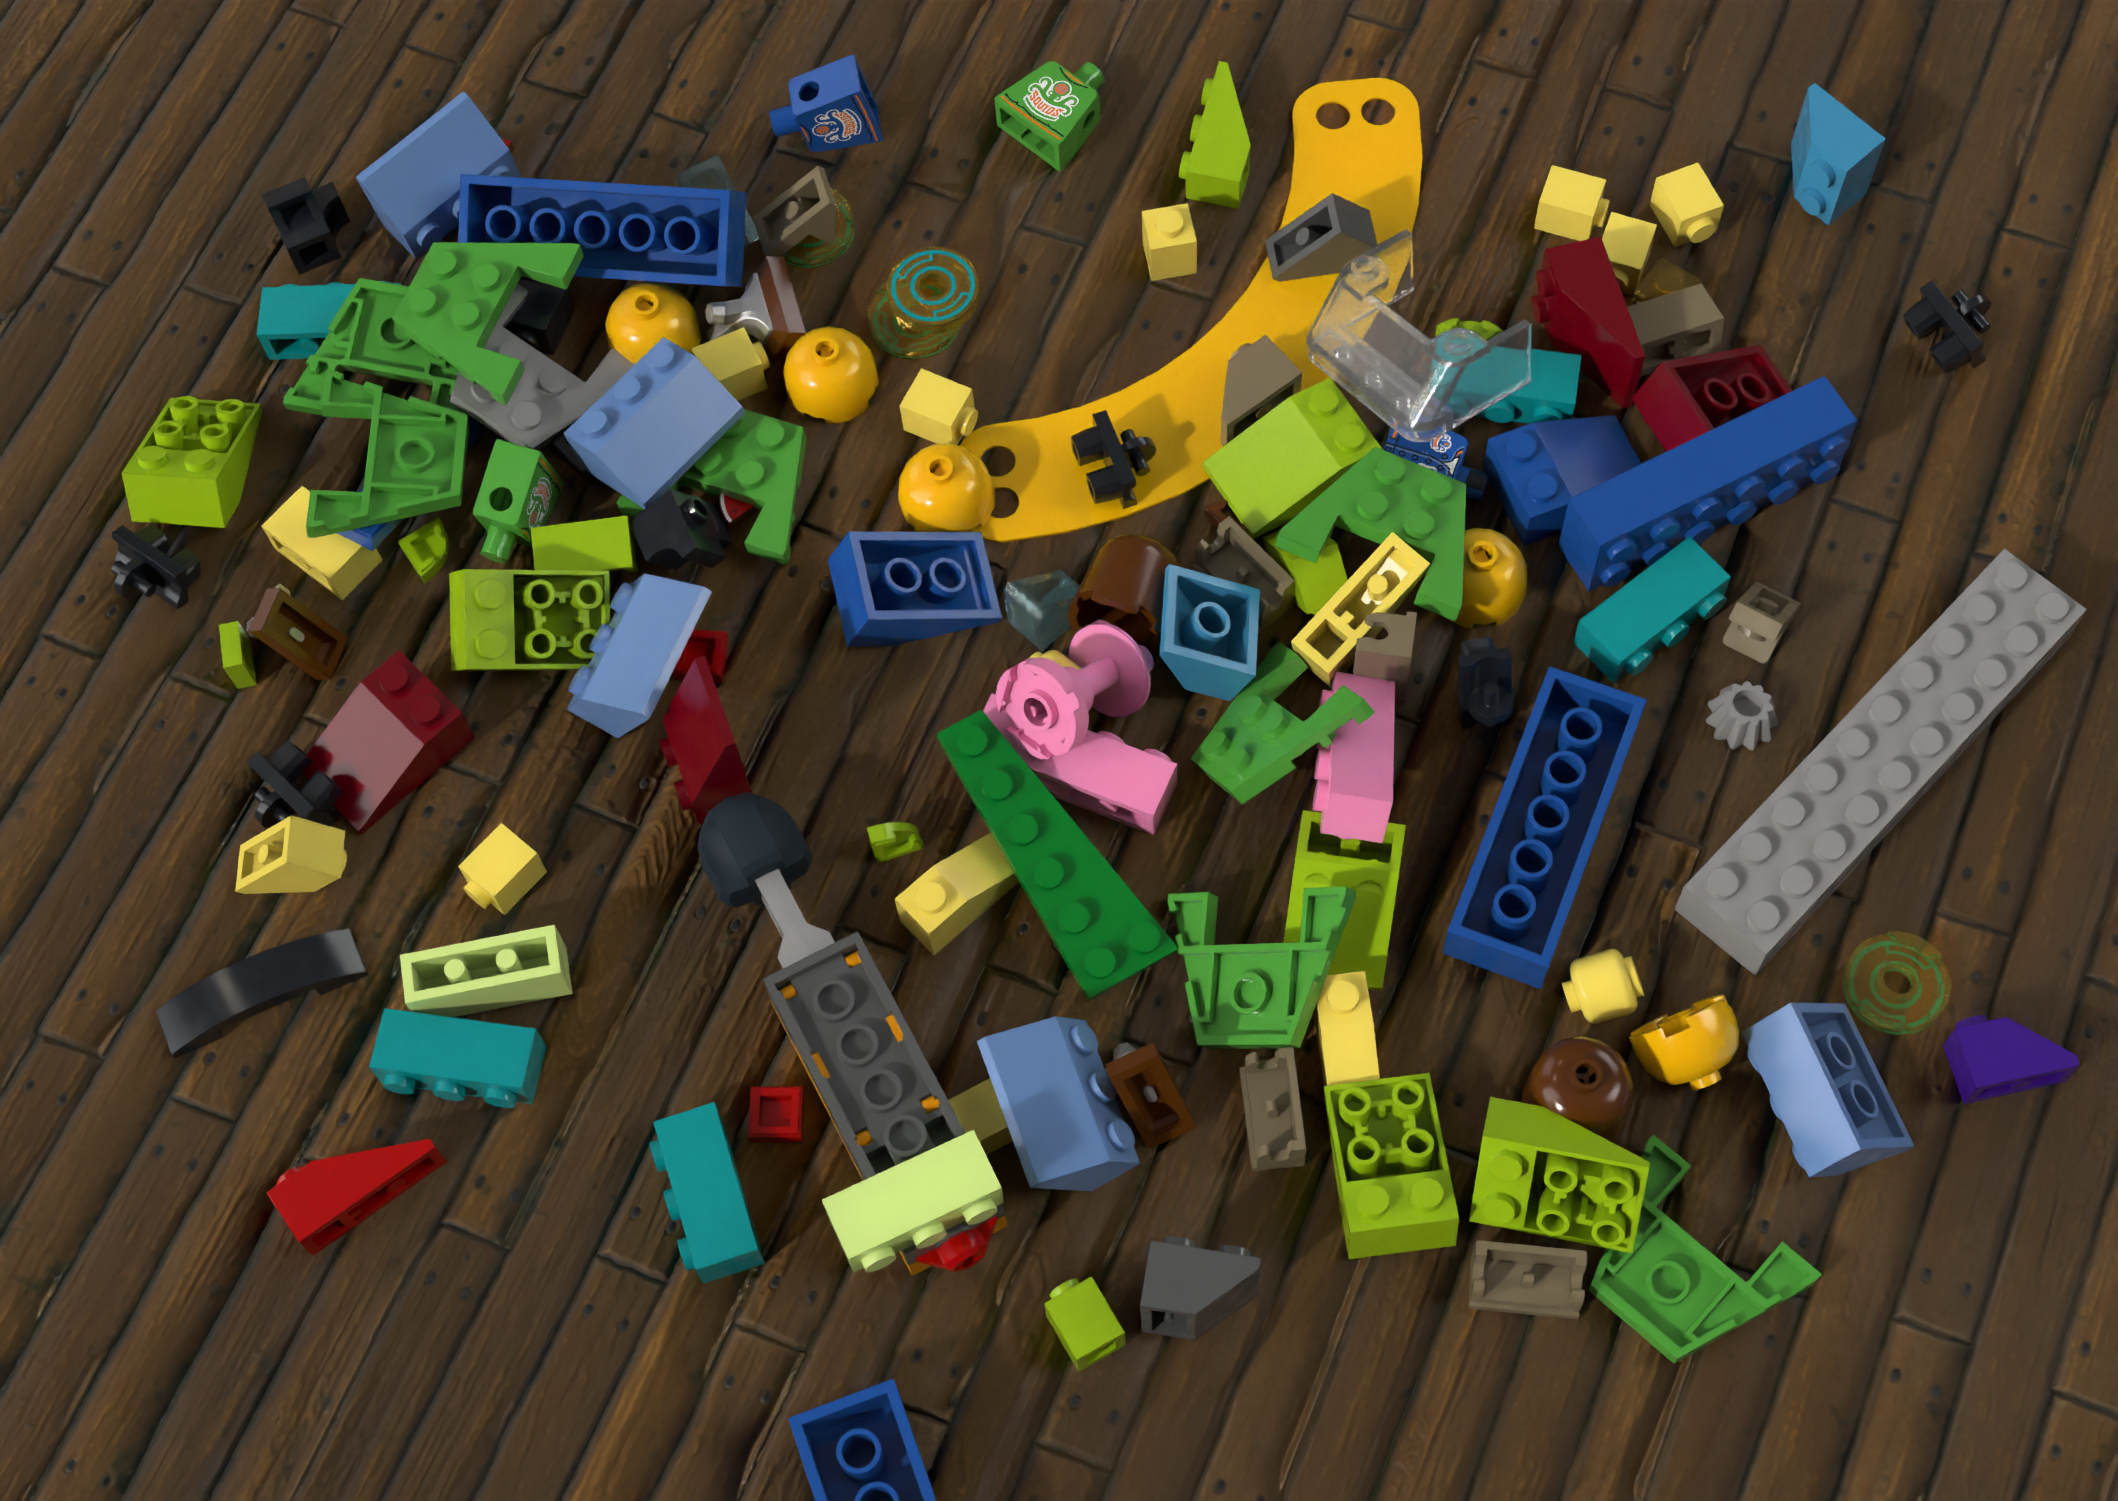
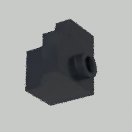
M304 177L262 194L299 275L342 258L336 245V236L339 230L351 221L333 182L311 190Z
M673 489L666 491L629 521L645 560L673 570L679 569L688 561L713 568L726 558L723 550L732 543L715 504Z

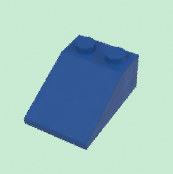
M1610 415L1533 422L1489 438L1483 469L1485 473L1490 474L1489 481L1523 546L1561 533L1569 498L1642 463L1616 416Z
M849 531L828 559L847 647L894 646L994 624L1002 619L981 532Z

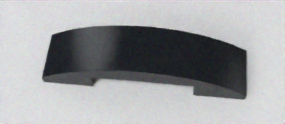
M349 928L285 943L225 967L182 991L156 1012L171 1055L177 1058L224 1038L221 1029L313 989L321 996L363 978L368 973L351 930Z

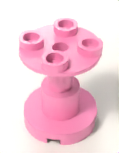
M1097 620L1078 631L1074 635L1069 647L1068 658L1082 667V669L1062 667L1047 658H1028L1005 671L997 685L996 704L999 713L1006 710L1007 718L1011 725L1005 729L1010 738L1029 755L1039 759H1049L1055 755L1061 756L1082 743L1088 730V711L1091 707L1111 717H1127L1141 709L1145 705L1150 693L1151 678L1149 672L1153 669L1154 665L1153 657L1146 647L1137 645L1133 638L1119 627L1105 620Z

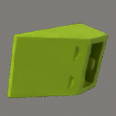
M192 396L170 398L122 471L132 522L225 528L241 501L262 414V404L244 403L238 399L214 401L200 400Z
M463 569L449 573L451 671L580 669L583 665L588 668L595 652L589 649L590 644L599 628L603 624L608 626L610 624L609 571Z
M1303 810L1283 943L1300 941L1304 888L1347 886L1356 891V898L1327 975L1365 971L1368 989L1382 991L1406 825L1388 822L1383 843L1359 839H1342L1335 835L1320 833L1321 813Z
M1430 1073L1324 1086L1339 1207L1348 1258L1356 1259L1456 1246L1459 1215Z
M1490 1097L1469 1221L1633 1253L1650 1162L1571 1120L1552 1112L1546 1107Z

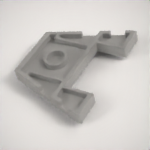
M517 284L484 349L522 361L525 371L508 404L504 405L493 399L489 391L478 383L474 385L464 378L460 370L452 391L450 403L508 442L539 451L576 422L635 364L612 348L590 378L584 382L512 334L505 327L527 300L529 294L527 289Z

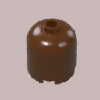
M1127 534L1111 539L1098 551L1073 598L1067 613L1070 626L1076 631L1080 626L1083 629L1097 620H1105L1125 631L1133 638L1137 645L1146 647L1152 656L1155 655L1161 641L1165 568L1169 564L1181 567L1180 561L1171 550L1153 537Z
M1578 1036L1560 1040L1542 1053L1525 1083L1521 1102L1546 1107L1552 1112L1615 1143L1624 1129L1631 1107L1633 1082L1628 1065L1617 1050L1601 1040ZM1582 1070L1586 1072L1585 1074L1577 1073ZM1594 1077L1595 1082L1590 1084L1589 1079Z

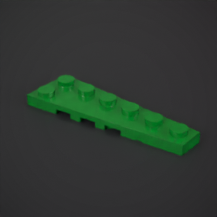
M982 709L937 733L936 738L1088 1002L1177 952L1178 948L1168 934Z

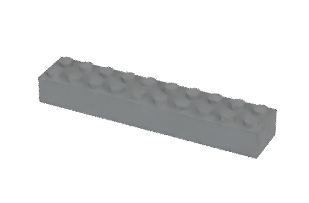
M2004 548L1683 887L1674 910L1756 976L2071 637L2087 609Z

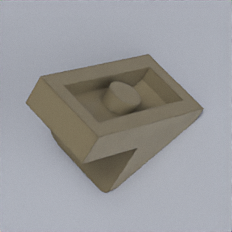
M816 166L753 217L764 255L781 257L809 234L830 244L835 242L836 204L824 168Z
M1756 581L1737 601L1729 617L1731 623L1723 637V643L1760 663H1766L1773 654L1801 603Z

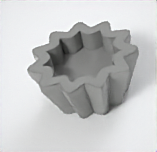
M1748 681L1741 685L1732 684L1721 689L1720 695L1708 702L1712 713L1706 718L1705 722L1716 728L1714 739H1727L1732 750L1743 744L1753 751L1758 741L1770 742V729L1779 725L1772 696L1768 693H1763L1761 685L1752 686Z

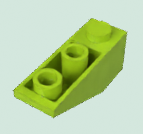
M1219 61L1214 79L1206 78L1201 98V105H1204L1205 109L1203 115L1195 114L1190 133V141L1194 142L1192 152L1184 151L1179 178L1186 180L1187 199L1239 209L1250 173L1251 144L1229 65L1227 62Z

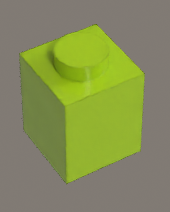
M1092 1276L1081 1283L1077 1278L1068 1280L1049 1294L1051 1300L1044 1303L1046 1317L1078 1372L1126 1345L1125 1332Z

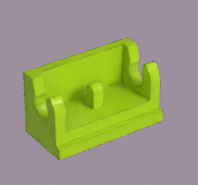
M628 516L531 528L534 569L606 570L609 572L624 570L628 573L638 572L635 535Z

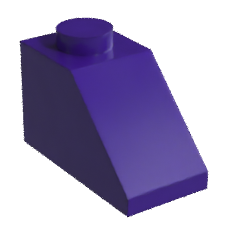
M1985 1015L1966 1018L1955 1025L1956 1028L1943 1044L1963 1104L2063 1083L2080 1066L2077 1055L2008 1017L1988 1021Z

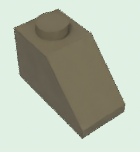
M1266 335L1253 344L1246 343L1240 346L1232 354L1230 360H1228L1221 415V444L1223 446L1288 397L1301 391L1302 372Z

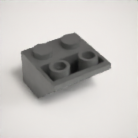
M1169 1236L1165 1237L1163 1242L1151 1241L1140 1303L1142 1332L1196 1341L1257 1297L1261 1258L1252 1257L1248 1249L1233 1245H1221L1218 1247V1251L1196 1248L1194 1241L1182 1237Z

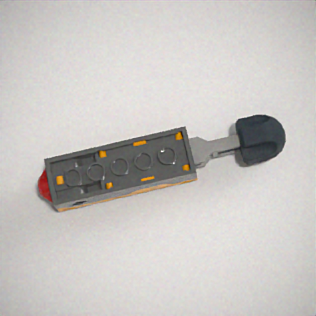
M750 792L724 798L707 813L700 830L698 852L702 867L719 900L724 904L738 908L751 902L755 906L764 903L782 938L778 960L783 969L763 978L773 1008L862 1180H866L965 1134L961 1123L858 931L835 942L829 931L808 924L790 892L792 888L791 883L808 872L812 853L793 818L778 803ZM1003 1203L996 1206L998 1211L985 1221L974 1225H968L964 1221L947 1229L946 1237L929 1247L918 1249L916 1245L900 1251L911 1275L913 1276L930 1266L946 1269L951 1272H960L981 1261L986 1256L992 1234L1007 1227Z

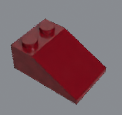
M1601 236L1545 249L1542 269L1536 272L1537 295L1531 298V307L1536 323H1543L1549 341L1562 353L1582 355L1580 369L1623 409L1632 407L1633 400L1631 398L1637 390L1645 353Z
M1761 345L1663 361L1631 399L1642 414L1646 424L1652 429L1667 452L1792 392V389Z
M398 650L359 683L308 751L307 755L313 762L302 775L309 780L317 770H320L342 788L343 792L333 807L362 835L470 743L475 736L463 713Z
M705 655L694 659L662 719L668 737L659 740L668 768L677 765L679 767L683 780L674 782V786L682 809L685 811L693 808L699 825L704 823L707 813L724 798L747 792L752 793Z

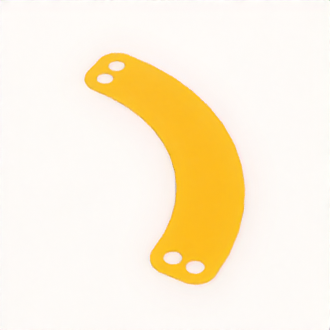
M1386 78L1320 83L1308 88L1298 97L1292 112L1294 140L1292 182L1279 230L1333 193L1370 210L1378 250L1343 273L1281 282L1273 279L1267 256L1247 290L1223 319L1195 345L1157 372L1119 392L1077 408L1039 418L991 424L971 432L961 442L960 446L970 449L980 459L987 450L995 447L1006 448L1013 453L1016 462L1012 471L1004 476H991L995 490L1008 489L1014 492L1019 499V506L1014 514L1006 518H995L990 515L983 527L980 523L970 532H981L984 540L992 542H1008L1068 533L1130 516L1183 495L1210 480L1202 465L1203 461L1223 447L1221 444V415L1228 360H1230L1232 354L1240 346L1246 343L1253 344L1264 335L1302 372L1301 391L1330 377L1333 381L1359 351L1388 302L1407 256L1416 219L1422 169V143L1418 102L1407 87ZM1381 99L1393 106L1395 115L1386 124L1373 125L1363 118L1361 113L1362 107L1371 100ZM1336 103L1348 110L1350 119L1341 128L1328 129L1317 121V111L1326 104ZM1104 410L1108 413L1120 444H1123L1120 434L1125 430L1132 429L1136 437L1151 438L1156 448L1155 455L1147 462L1150 468L1148 474L1137 476L1134 468H1131L1136 479V486L1132 490L1137 499V505L1123 509L1119 498L1094 504L1088 489L1086 474L1105 468V464L1101 459L1079 466L1072 451L1071 436L1093 427L1092 414Z

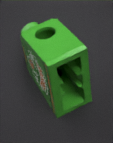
M1048 61L994 98L997 126L1061 172L1099 123L1100 98L1096 90L1104 83V76L1090 62H1086L1072 74L1057 62Z
M496 439L473 508V515L487 531L479 552L482 556L492 561L506 564L515 543L532 547L531 528L546 525L565 483L541 451Z

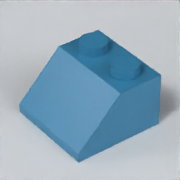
M1815 82L1808 87L1791 142L1794 198L1800 202L1802 208L1807 213L1817 216L1829 226L1867 194L1886 139Z
M1169 564L1165 568L1160 656L1185 690L1231 701L1256 676L1260 589Z

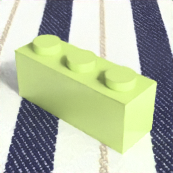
M555 925L400 955L405 1004L411 1012L458 1017L573 994L566 945Z
M971 1130L824 1198L822 1202L849 1264L855 1273L863 1268L866 1272L880 1270L895 1261V1253L910 1246L916 1245L918 1249L929 1247L946 1237L947 1229L964 1221L968 1225H974L987 1220L998 1211L996 1206L1004 1203L1002 1187L975 1131Z

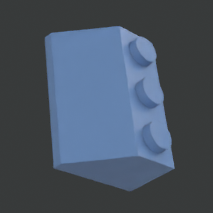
M463 91L357 175L356 179L382 225L415 259H418L430 249L433 242H441L447 234L459 225L460 174L519 177L521 173L509 148L470 97Z
M663 337L563 434L584 470L645 509L663 495L745 414L742 405L696 356Z
M645 573L630 585L624 582L611 602L610 608L616 612L609 626L603 624L590 644L589 649L595 652L588 668L584 665L581 666L570 683L568 691L574 695L566 710L616 738L623 736L650 719L712 591L704 586Z
M1789 1003L1741 1032L1748 1046L1747 1054L1749 1061L1755 1070L1761 1074L1771 1095V1108L1775 1115L1783 1121L1793 1142L1792 1151L1798 1164L1806 1170L1809 1177L1838 1176L1915 1147L1846 1004Z
M1055 1016L985 1036L977 1041L1030 1188L1094 1191L1140 1164L1134 1148V1134L1123 1119L1115 1098L1116 1089L1109 1075L1105 1072L1097 1051L1098 1040L1092 1029L1087 1025L1086 1020Z

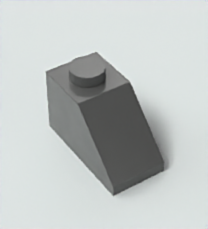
M1333 193L1265 240L1272 277L1279 282L1343 273L1378 250L1370 210Z

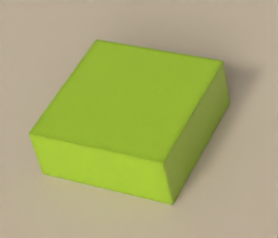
M239 621L220 624L219 633L224 670L237 689L257 685L253 646Z

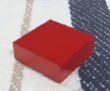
M694 629L672 672L674 680H684L694 659L705 655L714 682L723 683L729 644L727 632Z
M803 1086L751 1087L748 1127L750 1143L803 1142L805 1104Z

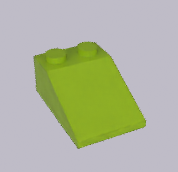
M1330 377L1288 397L1203 461L1202 467L1223 498L1228 501V505L1241 524L1245 525L1250 537L1254 539L1291 521L1374 447L1380 449L1382 447Z

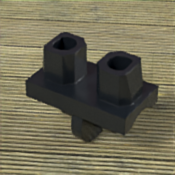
M1932 280L1919 288L1921 300L1915 303L1903 315L1904 322L1919 340L1937 327H1940L1947 335L1929 348L1931 356L1942 371L1947 373L1962 366L1967 361L1974 369L1986 361L1985 356L1981 353L1984 347L1983 342L1969 327L1973 325L1979 334H1983L1991 327L1989 321L1984 317L1992 304L1986 295L1979 294L1969 298L1963 290H1959L1951 297V300L1958 307L1956 310Z
M1104 410L1092 414L1093 427L1071 436V446L1079 466L1101 459L1105 464V468L1086 474L1088 489L1094 504L1119 498L1123 509L1137 505V499L1132 490L1136 486V479L1131 468H1134L1137 476H1144L1150 472L1147 462L1156 453L1154 443L1149 437H1136L1134 431L1128 429L1120 434L1123 444H1120L1107 411Z
M152 524L136 533H133L123 525L112 532V539L118 543V553L111 572L117 575L114 588L119 595L126 599H133L141 593L147 597H151L155 593L177 610L188 603L187 586L192 584L201 575L200 559L196 554L185 548L170 558L166 556L165 553L169 551L168 539L160 529Z
M1488 636L1463 641L1461 643V656H1458V719L1462 729L1472 727L1478 721L1488 727H1493L1505 720H1511L1513 711V697L1511 695L1512 656L1509 648L1495 649L1491 637Z
M288 740L275 750L269 758L256 752L247 762L275 790L271 793L266 787H261L256 791L254 797L260 804L255 812V818L263 827L270 828L290 815L294 816L292 812L295 810L303 819L331 826L336 820L327 811L337 801L343 789L320 770H317L302 787L296 779L313 761L301 748Z

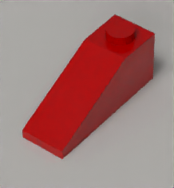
M430 1139L313 1160L305 1166H296L286 1171L277 1180V1185L266 1193L298 1242L314 1256L440 1168L447 1161Z

